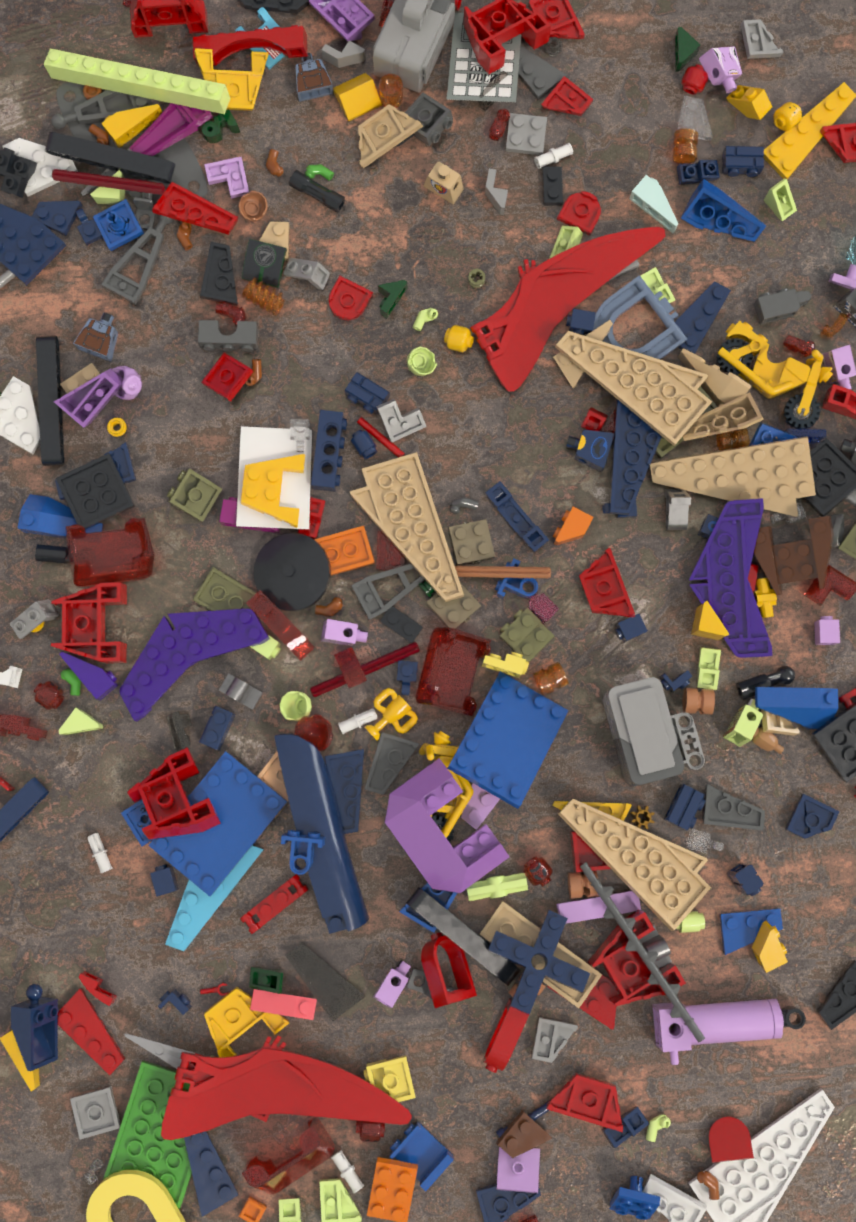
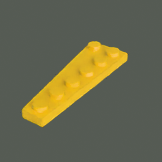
M845 82L842 83L803 116L800 123L783 133L764 149L763 158L783 179H788L822 139L823 135L820 129L823 126L833 125L856 98V94Z

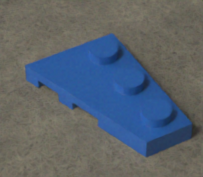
M780 908L719 914L724 955L753 943L764 921H767L771 926H775L778 931L783 929Z

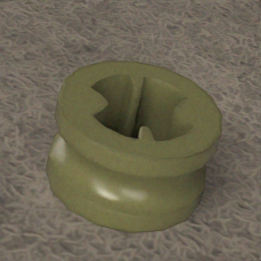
M481 269L470 271L468 276L470 286L480 288L484 285L485 273ZM476 275H479L480 279L482 280L474 282V278L472 277H476Z

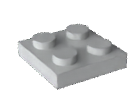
M510 113L506 152L542 155L547 117Z
M112 1086L70 1098L80 1140L120 1128L121 1123Z

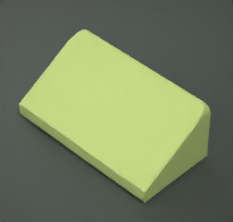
M562 225L550 258L579 245L583 236L582 231L578 227Z

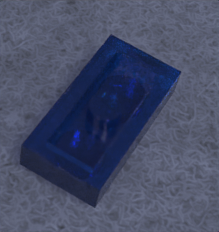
M788 428L785 430V432L795 435L797 438L808 436L809 443H820V440L826 438V429Z

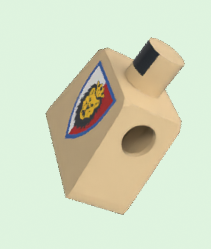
M441 162L435 164L424 183L425 188L453 205L464 190L461 175Z

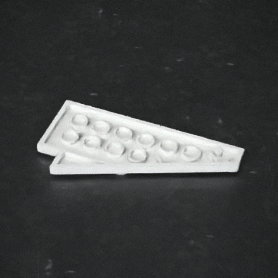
M821 1088L751 1137L754 1159L717 1162L704 1170L709 1171L718 1179L719 1200L709 1199L708 1187L704 1183H699L697 1176L688 1182L699 1200L707 1205L706 1210L714 1222L768 1221L835 1108Z

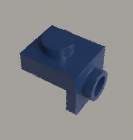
M688 670L673 681L665 673L659 676L662 687L666 691L670 690V692L675 691L677 688L681 690L691 683L689 679L692 677Z
M176 989L171 993L167 991L159 999L161 1003L158 1006L162 1009L170 1001L182 1015L192 1007L189 1004L191 1002L185 994H180Z

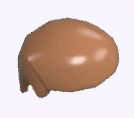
M250 191L243 195L238 205L243 218L252 222L262 219L268 209L266 198L257 191Z

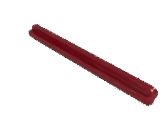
M59 169L52 171V178L55 181L163 195L165 190L164 184L158 182Z
M413 642L311 687V694L313 697L320 696L420 651L419 646L416 642Z

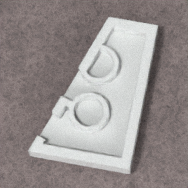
M650 1174L642 1189L643 1193L660 1196V1205L656 1210L661 1212L669 1222H699L706 1211V1204Z

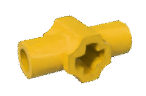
M768 578L756 579L757 591H754V597L757 606L760 607L761 617H774L773 606L776 605L777 595L773 589H770Z

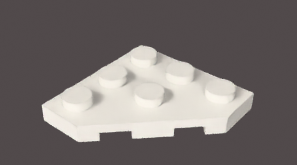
M21 138L2 146L3 149L5 147L15 151L16 156L37 163L35 173L29 179L25 189L28 197L60 182L52 178V171L54 169L78 172L73 160L46 153V146Z
M13 376L0 396V436L33 455L40 445V426L32 388Z

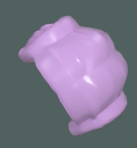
M127 366L113 368L112 370L123 379L122 386L115 395L123 400L134 399L142 388L141 376L134 369Z

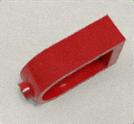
M442 932L431 935V940L422 948L421 962L434 1008L477 996L464 950L446 935H443ZM438 945L442 946L448 954L458 990L447 992L437 958Z
M510 998L483 1059V1062L486 1063L485 1068L494 1073H497V1070L503 1071L529 1017V1015L510 1007L512 1001Z

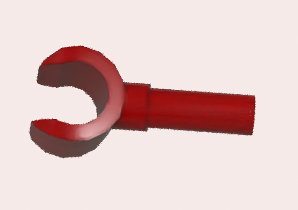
M222 982L217 987L200 989V994L218 993L221 996H225L228 992L222 993L219 991V988L227 986V984Z

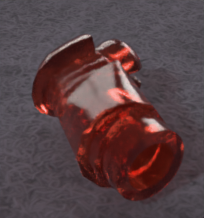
M505 108L498 110L497 118H495L489 129V138L493 141H499L500 137L503 136L507 124L506 121L510 119V113Z
M225 301L217 302L215 313L233 318L234 324L237 325V321L245 320L246 314L242 307H235Z
M790 335L787 336L783 343L787 350L801 353L804 357L812 355V351L815 350V343L813 341L805 342V340Z

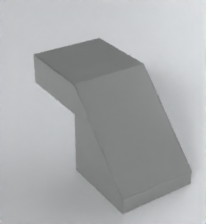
M348 41L342 52L327 44L322 48L323 60L338 68L361 63L366 59L365 49L351 41Z
M489 168L485 195L498 213L504 215L508 190L494 188L496 170Z

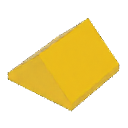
M366 73L333 88V93L348 121L382 106L374 81Z
M708 601L696 608L691 635L720 640L729 635Z

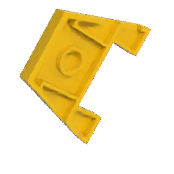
M195 49L194 54L203 79L226 85L230 96L226 110L252 111L268 59V52H251V71L213 69L212 49Z
M305 454L245 465L241 504L298 528L299 508L280 507L279 504L283 471L304 473Z
M238 987L234 988L204 1012L219 1057L237 1056L230 1047V1044L262 1019L274 1035L287 1026L289 1020L282 1015L250 1010L252 996Z

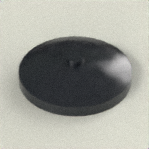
M286 533L274 537L262 547L255 560L254 581L259 594L267 603L281 610L300 611L311 607L322 598L330 583L331 565L327 553L317 541L303 534Z

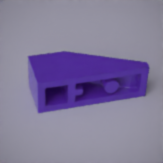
M64 652L59 654L95 699L101 701L119 686L116 683L117 677L112 671L109 670L107 672L102 668Z

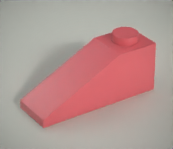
M253 989L250 1010L313 1020L317 999Z

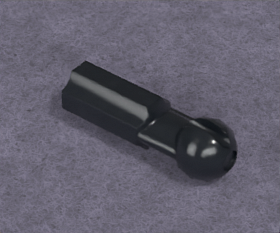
M37 544L35 552L36 561L64 564L74 562L84 567L92 565L96 559L94 551L87 547L74 550L62 546Z
M781 666L775 673L770 675L761 674L736 683L738 694L744 700L755 696V687H772L777 684L788 685L794 681L795 671L789 666Z

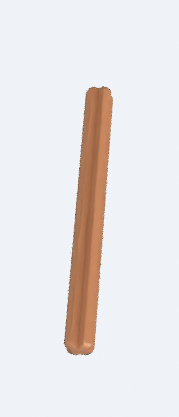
M455 566L458 577H551V568Z

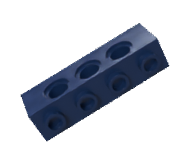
M320 410L311 487L314 490L335 492L336 486H340L341 475H337L338 467L342 468L343 456H340V449H344L345 437H342V432L347 428V419L344 418L343 412ZM329 429L337 430L334 436L327 435ZM329 447L335 449V452L331 455L324 453ZM325 466L333 468L329 474L323 473L322 470Z

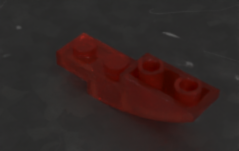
M261 590L246 602L300 661L315 648Z
M0 714V736L6 737L7 731L8 734L16 736L24 733L28 734V739L39 741V738H46L48 731L29 726L31 718Z

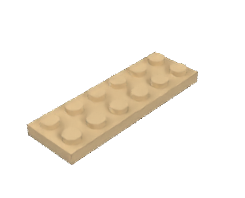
M503 901L480 935L491 943L495 931H498L534 947L540 928ZM558 942L553 956L589 972L590 976L583 993L547 977H544L543 982L577 1008H580L602 974ZM540 955L532 957V966L537 970L543 969L545 966L544 958Z

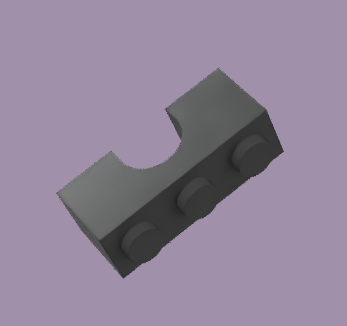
M199 320L198 343L206 351H214L215 349L234 351V349H241L244 352H251L253 349L258 350L259 327L257 321H237L235 333L226 336L221 334V326L218 320Z

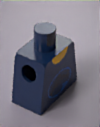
M583 430L580 439L569 436L566 447L576 450L574 457L576 461L602 472L607 461L614 433Z

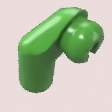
M321 164L309 165L305 172V175L309 176L310 179H313L315 174H320L330 181L334 176V172Z
M72 669L63 670L61 678L71 685L70 695L80 696L81 680Z

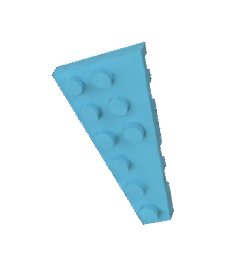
M252 845L212 896H208L189 880L165 945L185 951L264 849Z

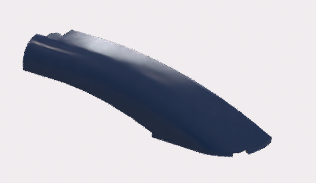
M274 735L296 831H300L302 835H308V832L320 833V836L325 837V845L322 848H318V843H315L313 864L308 870L322 918L325 919L329 934L346 929L347 931L357 929L369 920V915L352 864L336 796L323 756L313 743L306 741L298 735Z

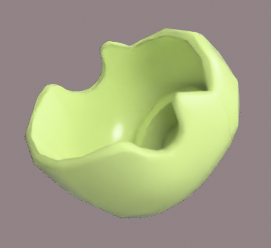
M425 347L412 349L407 356L409 370L417 376L431 374L437 366L435 354Z
M300 691L287 692L281 698L279 704L280 712L284 718L293 721H301L307 718L312 708L311 699Z

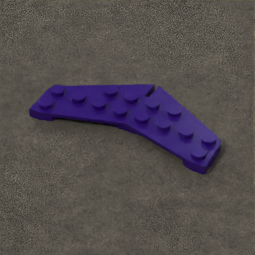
M763 498L734 500L726 503L689 579L708 580V583L689 585L701 604L708 601L729 635L724 637L725 641L734 655L740 658L772 656V645L748 580L764 510Z
M248 608L170 613L168 616L175 630H173L167 617L164 616L120 687V695L133 720L137 722L144 718L152 710L151 707L177 679L198 661L249 646L261 645L268 641L270 637L256 613Z

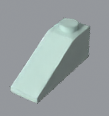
M645 175L632 190L629 199L671 233H674L678 222L658 181Z

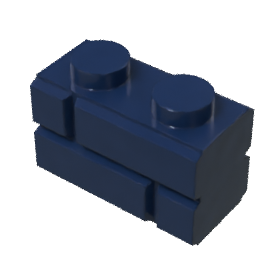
M725 146L722 153V173L728 174L730 177H736L739 174H747L748 177L760 175L764 168V147Z
M358 372L355 373L345 389L346 399L355 405L356 403L363 406L362 409L371 415L372 413L378 415L379 412L376 406L387 402L390 397L389 391Z
M215 706L212 711L213 716H210L199 743L220 751L236 714Z
M680 784L664 820L686 831L689 828L692 829L697 821L695 817L697 810L701 811L706 800L703 799L705 794L685 784Z
M740 863L727 871L728 877L734 882L733 885L738 892L754 896L761 891L760 887L764 883L759 875H756L757 872L752 865Z

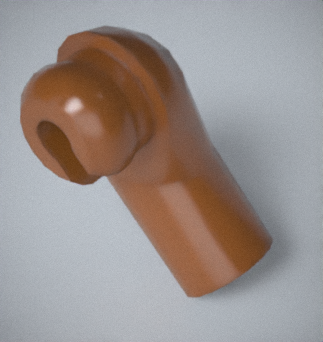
M92 124L89 132L97 137V143L109 145L108 133Z
M270 149L266 168L273 176L280 177L284 170L276 162L279 152Z
M182 222L177 232V238L185 251H188L193 247L189 240L192 225Z
M252 359L253 373L245 382L247 386H253L261 379V359Z
M335 597L327 606L316 605L315 614L334 616L342 609V599Z
M700 1171L697 1174V1180L708 1187L709 1199L719 1200L718 1179L709 1171Z

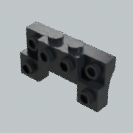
M4 147L3 150H0V176L4 177L1 191L23 198L27 183L35 173L37 163L16 156L15 151Z

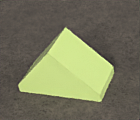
M120 170L112 176L125 178ZM98 187L90 195L97 204L115 205L124 200L125 190Z
M784 178L773 186L764 198L765 203L781 221H784L797 211L788 181Z
M75 708L59 729V734L68 735L103 729V725L80 708Z

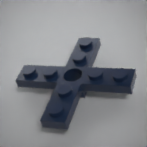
M548 910L534 947L495 931L488 951L524 967L510 1007L529 1015L544 977L583 993L590 973L553 956L568 918ZM535 955H540L545 960V966L541 970H537L532 966L531 960Z

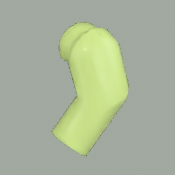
M433 308L421 310L412 328L421 331L425 322L432 321L438 317V311Z
M658 1115L649 1121L646 1140L656 1142L657 1131L670 1126L671 1121L666 1115Z

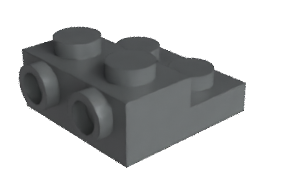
M424 92L405 112L409 117L421 122L423 127L414 134L417 139L428 146L432 143H437L444 129L448 130L453 124L451 110Z

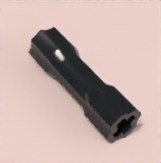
M295 170L290 177L289 186L306 193L331 210L338 213L344 206V196L313 181L304 173Z

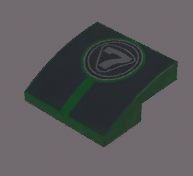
M249 239L242 279L279 288L287 249Z

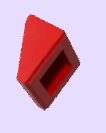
M590 407L581 427L586 430L600 431L608 415Z

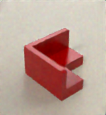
M570 831L575 872H583L580 866L586 862L592 871L611 869L575 831Z

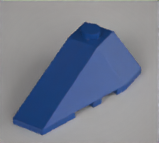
M705 179L701 181L693 192L681 216V219L696 228H706L714 230L716 233H727L733 237L754 242L766 227L763 222Z
M29 494L20 511L18 529L24 533L100 543L103 524L99 523L84 531H80L70 507L50 497Z
M755 687L756 708L786 718L788 721L803 725L807 729H819L833 719L838 710V689Z

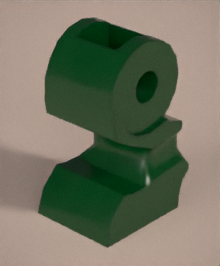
M229 109L226 110L225 114L219 113V115L215 116L214 122L208 121L203 124L202 132L207 142L217 143L223 139V127L225 126L229 127L232 133H240L238 124Z

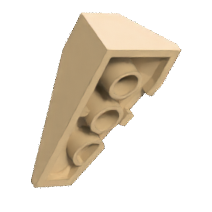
M684 348L678 356L686 368L708 375V378L701 387L718 407L745 395L751 388L750 384L731 372L728 375L724 374L719 370V366L715 364L707 365L703 358Z
M749 392L702 414L683 435V439L687 441L744 429L764 419Z

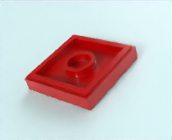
M224 352L201 383L231 402L251 376L253 370Z

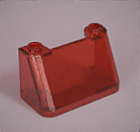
M131 518L125 523L124 529L86 533L85 528L77 524L66 526L65 533L71 573L76 586L147 578L152 574L155 555L145 518Z
M451 627L435 628L430 637L416 693V702L466 716H473L477 707L474 697L470 696L479 659H483L485 655L490 653L491 640Z
M313 1117L308 1120L309 1128L300 1136L299 1143L302 1150L277 1167L271 1158L267 1161H262L256 1155L248 1160L242 1172L247 1183L267 1194L274 1195L329 1159L334 1152V1143L319 1118Z

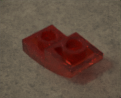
M352 647L334 655L349 689L367 681Z

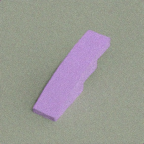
M632 890L612 893L610 896L621 914L641 910L639 897ZM600 896L556 904L558 914L568 918L566 923L602 918L607 909Z

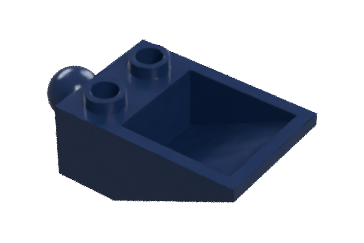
M32 984L27 988L26 996L29 1000L11 1006V1028L27 1071H33L58 1060V999L41 997L43 989L38 984Z

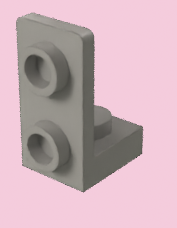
M296 258L289 259L283 272L286 277L308 280L320 290H324L330 276V272L319 262Z
M49 599L36 601L10 623V626L18 638L23 639L42 622L56 619L59 613Z

